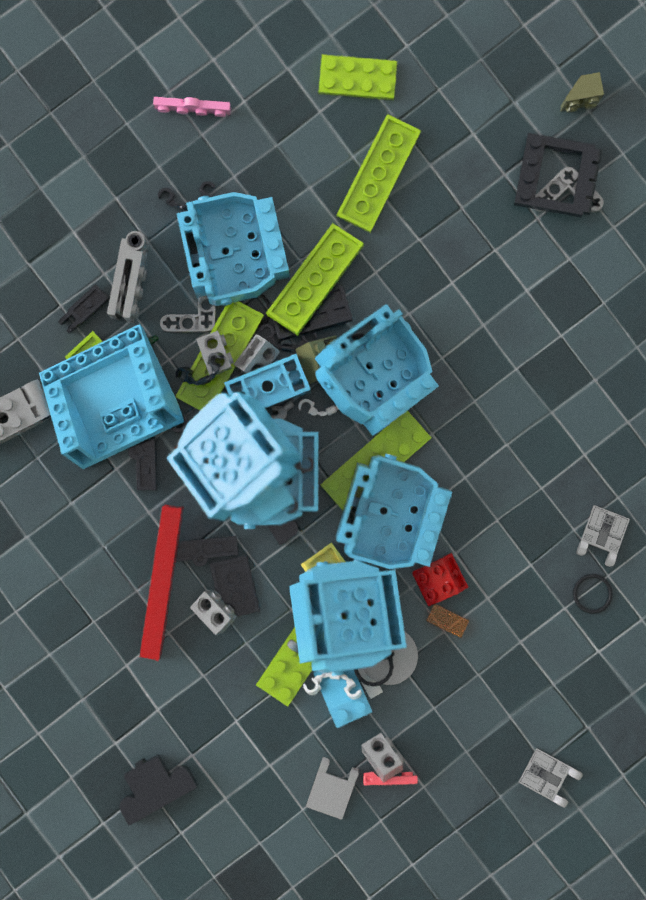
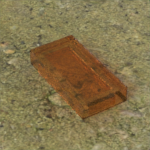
M436 604L433 605L426 620L460 638L469 623V620Z

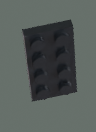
M341 284L333 287L299 335H296L275 320L273 321L278 339L283 341L349 323L353 319L343 285Z

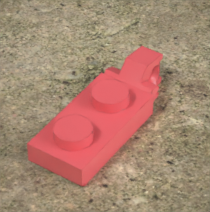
M374 772L364 773L363 775L364 785L418 783L417 775H413V772H401V776H393L384 783Z

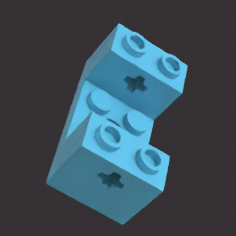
M297 354L224 382L229 395L233 396L236 392L259 400L264 408L290 398L296 399L311 392ZM265 381H270L273 384V389L269 392H265L262 389V384Z

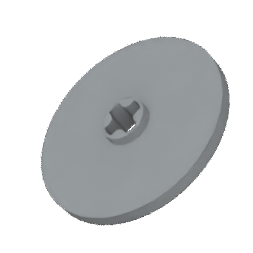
M405 631L407 648L391 651L394 652L392 656L393 673L384 685H394L403 682L416 668L418 661L417 647L413 639ZM383 659L374 666L363 669L372 680L380 682L389 672V660Z

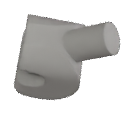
M289 400L283 406H272V412L278 414L277 416H271L272 419H283L286 421L287 412L294 407V404Z

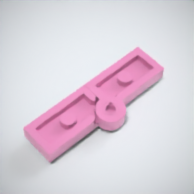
M154 97L153 101L154 108L163 113L173 110L179 114L196 112L195 114L207 115V113H213L215 116L225 117L230 115L231 112L230 102L204 101L189 97L185 99Z

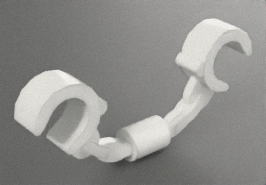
M309 399L301 400L298 406L300 411L303 403H309L311 408L308 414L313 416H326L327 414L329 416L339 410L337 406L333 405L326 408V412H318L314 408L315 403Z
M332 673L317 675L315 678H311L316 684L312 690H309L303 684L307 694L315 695L322 689L319 684L323 678L330 677V679L337 680L342 678L347 680V686L344 688V691L350 699H358L362 695L361 690H358L355 694H350V690L357 685L345 674L339 676H332Z

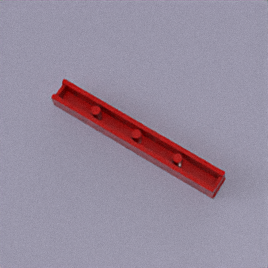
M166 504L162 506L140 657L159 661L162 656L184 506L178 507Z

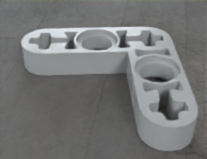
M565 167L535 197L544 198L547 194L548 200L552 198L555 201L566 190L575 196L577 182L572 188L570 185L573 182L570 179L565 180L564 173H571V179L574 182L578 179L579 173L572 167ZM555 184L559 187L560 191L558 194H552L549 187ZM595 191L594 198L591 200H598L597 206L591 208L592 213L600 211L604 204L603 198Z
M207 295L198 297V314H168L161 318L160 326L163 331L168 333L211 332L216 324V306L212 305L209 310H205L201 305L204 300H208ZM213 312L212 316L209 315V322H212V325H209V328L206 329L202 325V322H205V315L201 316V313L209 314ZM180 318V329H177V325H171L169 329L164 325L167 319H170L171 322H177L176 319ZM187 318L193 321V326L190 329H186L182 325L183 321Z

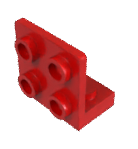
M452 553L430 563V567L423 566L412 572L428 606L452 597L468 588Z

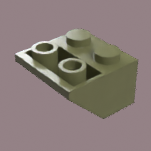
M600 72L581 75L566 96L560 110L571 113L582 107H585V109L595 108L604 96Z
M336 335L308 342L295 349L309 385L318 382L316 371L320 368V365L314 358L328 345L337 340Z

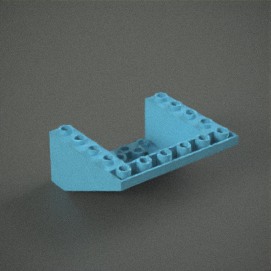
M140 324L39 373L61 453L82 469L184 422L179 404L149 339Z

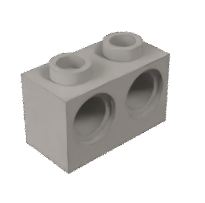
M216 331L196 339L209 375L212 374V367L207 364L208 357L214 352H221L225 356L223 358L225 363L219 368V372L216 375L232 369L231 364L234 362L230 352L226 353L224 346L227 343L223 334L219 335V332ZM212 339L218 341V346L215 349H210L207 346L208 342Z
M256 334L233 365L244 374L272 364L280 351L266 339Z
M211 589L204 591L190 608L215 635L223 633L238 616L230 605L222 601L221 595ZM207 599L211 602L210 608L206 605ZM220 613L224 616V622H221L219 619Z
M382 733L362 744V753L384 783L403 771L404 761L398 752L395 753L392 749L393 745L388 737L384 738ZM380 746L383 748V750L377 752L374 750V748ZM386 762L394 763L392 767H386L384 764Z

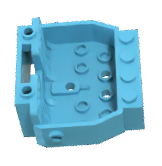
M236 192L213 197L202 196L198 200L186 203L188 211L177 213L192 286L197 298L207 295L209 303L212 305H229L233 302L256 298L276 284V280L290 278L272 197L257 200L256 196ZM193 232L198 251L197 254L192 255L187 233ZM250 234L255 235L254 239H249L248 236ZM228 249L229 253L224 255L222 251ZM258 252L259 256L253 257L252 254ZM200 263V267L194 268L195 264ZM203 273L204 277L202 279H198L197 274Z
M387 304L332 342L314 358L320 365V368L316 371L318 382L339 410L361 425L364 424L372 436L439 387L430 375L432 368L426 348L411 330L410 324L402 318L403 313L399 309L393 313ZM368 324L373 327L359 340L354 341L352 339L353 335ZM341 344L345 345L346 350L341 348Z
M236 392L233 396L226 393L217 395L187 424L179 441V447L167 457L208 516L223 521L233 513H241L259 507L275 491L281 490L285 485L284 483L290 479V476L298 473L294 465L302 458L259 400Z
M273 419L302 458L299 461L304 469L310 468L311 462L308 457L314 461L312 471L303 474L301 470H297L298 473L296 475L290 476L292 484L286 486L291 496L295 497V500L298 502V510L294 514L287 513L295 509V503L261 523L254 511L250 509L241 513L231 514V521L238 525H244V529H256V525L281 526L303 516V512H318V432H303L302 428L283 419Z
M393 455L372 456L369 466L357 462L335 535L336 541L345 543L344 551L350 558H354L353 561L367 562L388 569L414 566V563L430 567L452 492L449 489L439 487L438 483L420 467L396 460L397 457ZM365 474L369 475L367 482L362 480V476ZM357 486L364 487L360 498L354 497ZM351 506L356 507L353 524L346 523ZM416 506L417 512L412 513L410 511L411 507ZM382 507L387 508L385 514L380 513ZM411 525V531H406L405 526ZM351 531L352 535H345V533Z
M359 561L334 564L319 562L316 563L315 567L308 569L299 576L300 582L289 586L300 663L311 662L313 671H319L324 674L332 673V676L344 675L343 671L372 667L389 656L392 650L407 648L395 570L379 572V568ZM368 600H370L371 607L367 604ZM342 613L346 615L345 620L341 618ZM371 619H373L374 626L370 624Z

